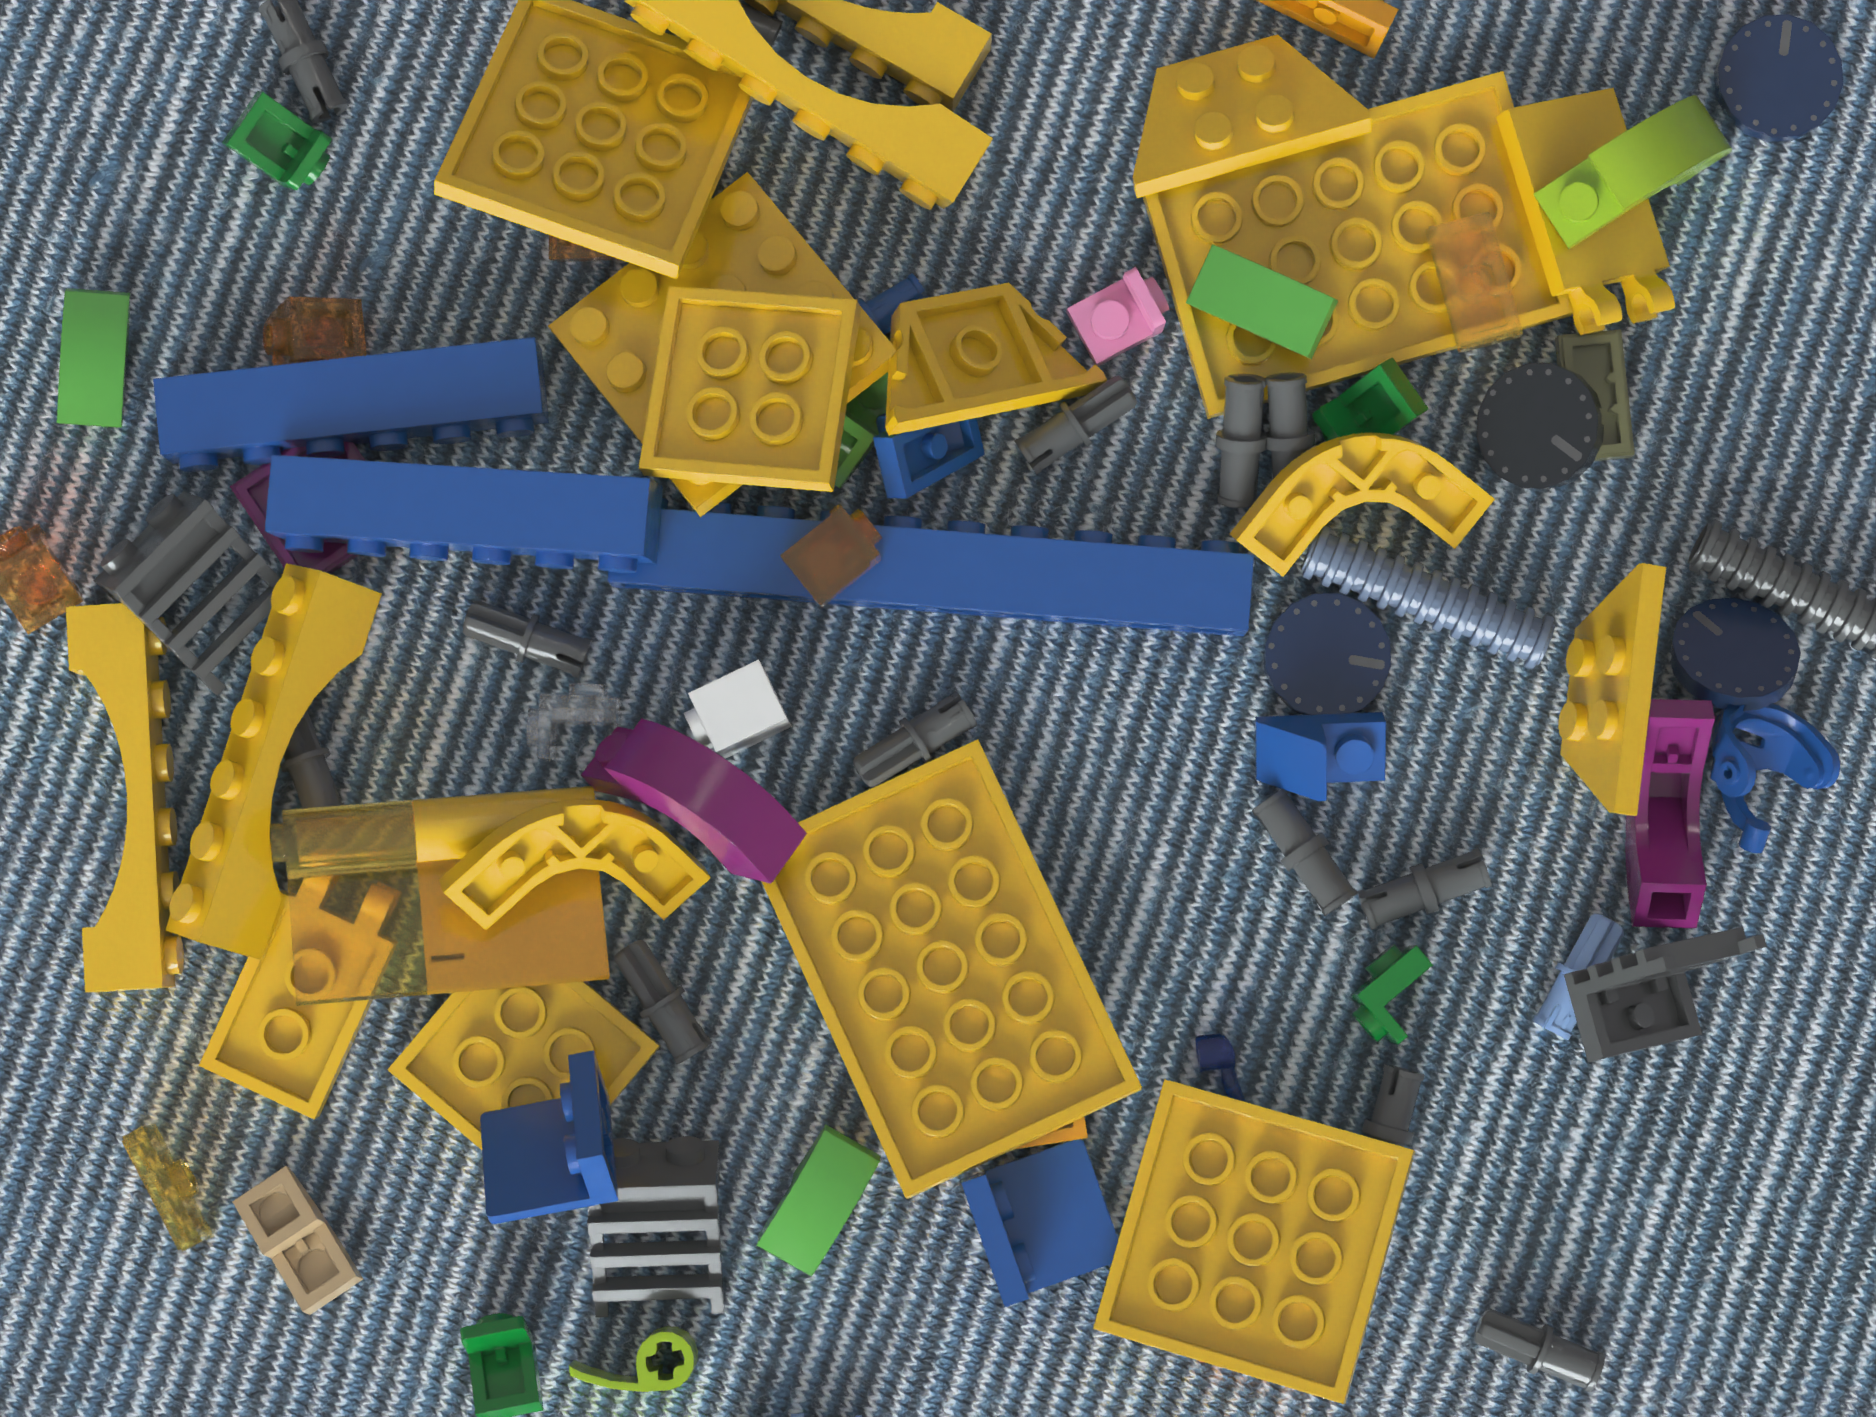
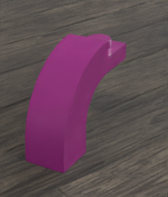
M1651 699L1637 816L1626 815V875L1632 927L1697 928L1707 886L1700 842V795L1703 770L1715 720L1712 701Z
M642 718L633 730L617 726L611 735L607 736L598 745L594 758L581 774L590 786H593L597 792L638 801L669 816L696 836L731 874L771 884L807 834L771 794L735 765L692 738L669 727Z

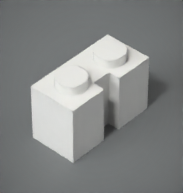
M759 659L688 693L695 708L684 712V715L696 741L709 749L714 748L716 753L725 759L792 727Z

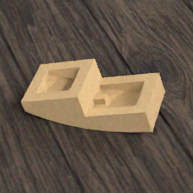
M283 1167L232 1201L262 1254L272 1259L302 1312L311 1315L363 1280V1277L337 1235L289 1167Z

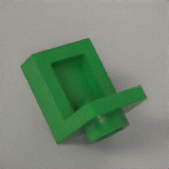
M257 91L222 143L283 187L298 190L302 183L308 186L311 185L325 169L330 159V155L325 150L332 141V138L323 131L312 128L264 92Z
M1392 357L1379 364L1340 396L1321 406L1313 412L1312 417L1321 429L1325 441H1329L1337 437L1358 433L1396 435L1429 410V408Z
M1395 944L1391 945L1366 966L1365 969L1372 977L1351 994L1360 1005L1352 1013L1353 1016L1377 1043L1386 1036L1392 1044L1399 1045L1408 1037L1384 1006L1433 966L1417 945L1408 946L1402 952Z
M505 1313L491 1314L480 1318L476 1325L460 1329L461 1342L468 1353L474 1408L477 1417H513L544 1410L535 1340L523 1316L514 1317Z

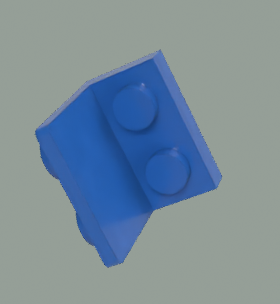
M594 1050L568 1055L570 1082L560 1083L561 1098L489 1111L480 1116L486 1214L491 1224L619 1201L610 1100Z
M1082 1139L1067 1141L961 1179L964 1193L1004 1307L1029 1299L1028 1293L1112 1264L1118 1237Z

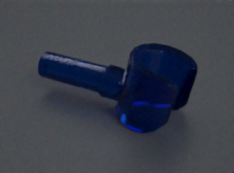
M1220 1033L1197 1036L1195 1038L1199 1071L1219 1070L1227 1097L1246 1102L1237 1079L1235 1052L1229 1039Z

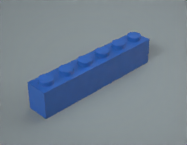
M535 337L153 379L160 455L172 464H179L180 470L184 472L213 470L219 467L218 459L243 457V463L247 465L271 463L272 455H281V452L285 449L305 446L307 457L329 458L345 454L344 442H353L354 444L369 443L370 450L393 451L407 448L408 438L433 436V443L457 444L470 441L471 432L491 429H496L498 437H521L535 433L534 425L549 423L542 348Z
M272 455L265 532L285 540V549L298 552L323 553L324 542L345 543L347 544V553L360 556L385 557L386 546L410 548L409 557L431 561H447L449 550L472 552V561L484 564L510 565L511 554L535 556V565L546 568L573 569L574 558L598 560V569L602 571L636 573L637 562L657 564L663 487L650 478Z

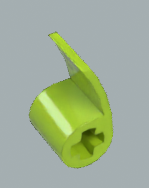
M664 1326L654 1330L642 1342L636 1356L637 1376L614 1374L590 1367L576 1360L569 1364V1372L574 1378L610 1389L636 1392L667 1391L680 1387L689 1379L698 1361V1349L695 1340L687 1331L679 1327ZM662 1342H671L672 1352L681 1350L684 1359L677 1363L673 1374H664L663 1364L654 1366L651 1356L659 1351Z

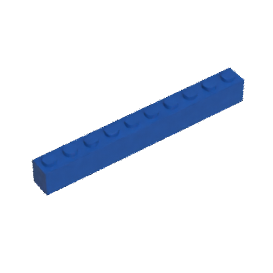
M662 498L657 564L637 562L636 573L608 572V582L613 588L1244 637L1249 629L1254 554L1239 553V543L1220 540L1202 541L1201 550L1177 549L1175 538L1155 535L1138 536L1137 545L1113 544L1112 533L1090 530L1075 531L1074 540L1048 539V528L1025 525L1011 526L1010 535L985 534L986 524L960 520L948 521L947 531L921 529L922 519L909 516H884L883 526L858 524L859 514L844 511H821L820 521L795 519V509L780 506H757V516L731 514L732 505L723 502L717 504L700 518L694 509L693 511L668 509V499Z

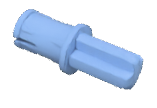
M1594 913L1590 916L1565 964L1557 963L1555 969L1559 970L1560 973L1539 1012L1533 1017L1532 1021L1569 1041L1570 1034L1577 1021L1564 974L1610 961L1624 936V928L1620 924L1600 914Z

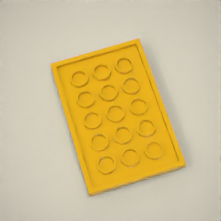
M1504 71L1368 109L1372 117V132L1143 197L1207 419L1224 415L1226 388L1224 378L1231 374H1253L1266 378L1269 375L1278 373H1303L1307 376L1305 386L1306 391L1368 374L1379 364L1392 357L1398 365L1573 315V308L1568 293L1554 297L1551 295L1496 116L1508 108L1514 107ZM1212 244L1338 300L1312 359L1261 338L1186 303ZM1267 385L1264 388L1263 403L1268 402Z
M978 739L798 822L806 831V836L771 884L762 882L906 1199L1142 1090L1138 1077Z

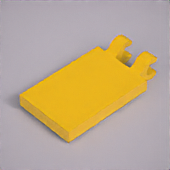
M1614 87L1508 108L1496 116L1551 295L1554 297L1568 293L1573 308L1574 324L1580 336L1605 330V325L1622 320V310L1618 299L1604 285L1621 282L1625 295L1626 311L1633 324L1657 318V313L1674 309L1675 301L1671 288L1657 276V273L1668 268L1670 265L1649 198L1574 247L1568 249L1534 197L1535 192L1586 160L1589 154L1627 131Z
M320 857L319 860L313 859L297 896L285 890L280 891L282 900L262 960L252 957L247 958L199 1064L200 1067L314 1120L320 1117L399 944L382 936V933L392 918L402 896L401 893L379 883L377 886H371L355 923L324 909L334 892L345 867L324 857Z

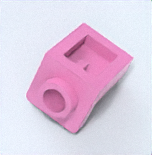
M1134 267L1124 272L1123 279L1068 307L1066 313L1094 365L1100 366L1162 333L1166 323L1162 314L1169 310V305L1156 280L1152 276L1143 280L1138 269Z

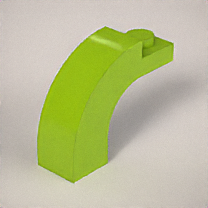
M1693 95L1657 112L1589 154L1586 160L1535 192L1534 197L1568 249H1570L1656 193L1673 184H1676L1677 187L1731 153L1732 148L1698 96Z

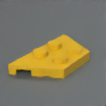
M1278 34L1156 69L1133 173L1134 192L1136 197L1140 198L1372 132V117L1365 106Z
M1009 282L902 302L891 317L890 342L897 351L895 354L892 352V357L889 361L885 428L888 435L891 436L1085 396L1105 383L1107 378L1096 364L1087 371L1061 346L1067 337L1049 320L1037 315L1031 303Z
M1639 563L1575 628L1574 640L1567 650L1566 669L1570 676L1567 702L1561 709L1558 721V730L1562 737L1560 755L1610 813L1637 816L1666 574V567Z

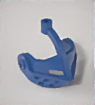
M1727 704L1726 709H1721L1714 715L1715 720L1712 729L1713 762L1710 778L1716 782L1721 791L1726 810L1732 821L1743 831L1738 843L1739 846L1751 853H1762L1770 834L1771 826L1763 820L1756 819L1743 797L1751 791L1755 784L1756 770L1768 769L1783 773L1802 787L1822 789L1829 788L1835 784L1839 777L1840 759L1835 748L1813 725L1779 705L1771 704L1760 710L1743 711L1744 705ZM1738 728L1760 736L1762 738L1760 746L1737 739L1733 730Z

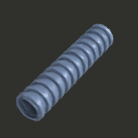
M1327 525L1312 540L1301 567L1303 578L1310 580L1315 575L1322 578L1321 585L1329 587L1331 583L1340 585V593L1347 595L1352 590L1358 593V600L1366 602L1368 598L1377 600L1376 607L1382 610L1387 605L1395 608V615L1403 617L1405 613L1414 615L1413 622L1419 625L1424 620L1432 623V630L1440 632L1443 627L1451 630V638L1458 640L1463 635L1469 638L1468 642L1471 646L1477 647L1480 642L1488 645L1487 652L1493 655L1498 650L1506 652V660L1514 662L1517 657L1525 660L1524 667L1532 670L1542 661L1555 629L1553 616L1545 614L1541 619L1535 616V609L1531 607H1526L1524 611L1516 609V601L1508 599L1504 604L1497 601L1498 594L1489 592L1487 596L1479 594V586L1471 584L1468 589L1461 587V579L1452 577L1450 581L1442 579V572L1434 569L1431 574L1424 572V565L1422 563L1415 562L1413 567L1404 564V556L1398 554L1392 559L1386 556L1387 550L1382 547H1378L1376 552L1367 549L1368 542L1362 539L1358 544L1349 541L1350 535L1342 532L1337 537L1330 534L1331 527Z

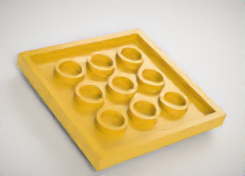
M518 0L434 180V195L677 279L754 98L739 87L742 78L731 70L720 65L718 70L714 71L689 56L684 50L688 43L679 37L665 32L662 36L655 34L639 23L573 0Z
M746 172L710 200L677 279L628 263L554 320L548 327L642 444L668 285L844 299L854 298L758 183ZM862 307L847 403L888 372L892 352L895 354L897 351ZM669 478L700 518L743 485Z
M1164 1079L1093 1329L1346 1404L1415 1151Z

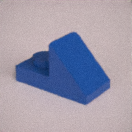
M886 413L876 418L879 434L873 437L887 498H908L985 455L977 418L891 436L888 435L885 428Z
M1383 712L1255 717V776L1257 781L1316 801H1327V783L1385 781L1386 720Z

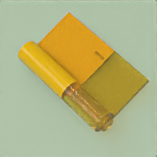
M593 786L282 810L283 823L270 824L273 863L286 862L296 1005L609 979L610 973L599 871L580 868L553 875L534 887L487 930L481 927L444 894L438 881L484 838L510 819L549 803L573 799H595Z

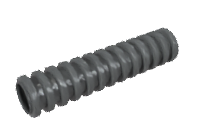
M1716 519L1705 525L1689 556L1690 571L1698 573L1701 569L1708 572L1707 578L1713 582H1716L1719 578L1726 580L1725 587L1733 591L1738 586L1744 589V597L1752 599L1757 595L1762 598L1761 604L1770 608L1773 604L1780 606V614L1787 617L1793 612L1798 615L1797 621L1806 625L1810 621L1816 623V631L1824 634L1827 630L1834 632L1833 638L1836 641L1843 642L1847 638L1852 641L1851 647L1860 651L1866 647L1870 649V657L1876 659V598L1872 601L1867 599V592L1861 588L1854 592L1848 590L1849 583L1842 579L1837 583L1831 582V575L1825 571L1820 572L1818 575L1813 573V566L1809 563L1804 562L1800 566L1794 564V556L1788 553L1782 558L1777 556V549L1771 545L1762 549L1758 547V539L1752 536L1745 541L1740 538V531L1735 528H1731L1728 532L1722 530V522Z

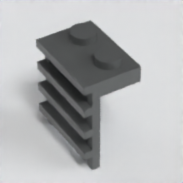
M183 491L178 497L170 494L158 502L146 517V521L150 525L133 542L129 539H124L115 545L102 559L100 566L104 570L93 581L110 598L125 605L183 664L218 696L226 686L212 671L270 613L272 591L280 577L240 537L241 535L216 513L214 507L206 499ZM231 547L243 560L170 631L158 618ZM257 574L269 587L197 658L185 644Z
M1743 927L1641 949L1633 954L1611 959V961L1589 966L1587 969L1564 974L1588 1063L1702 1035L1685 972L1765 948L1767 945L1764 935L1746 938Z
M681 1136L668 1142L638 1143L627 1138L613 1139L619 1201L587 1207L588 1235L590 1234L591 1248L590 1267L592 1268L593 1275L592 1294L593 1302H595L596 1317H609V1301L710 1298L711 1314L724 1313L718 1205L720 1174L719 1140L702 1141L697 1137ZM706 1231L707 1240L604 1243V1234ZM708 1265L709 1274L607 1277L606 1268Z

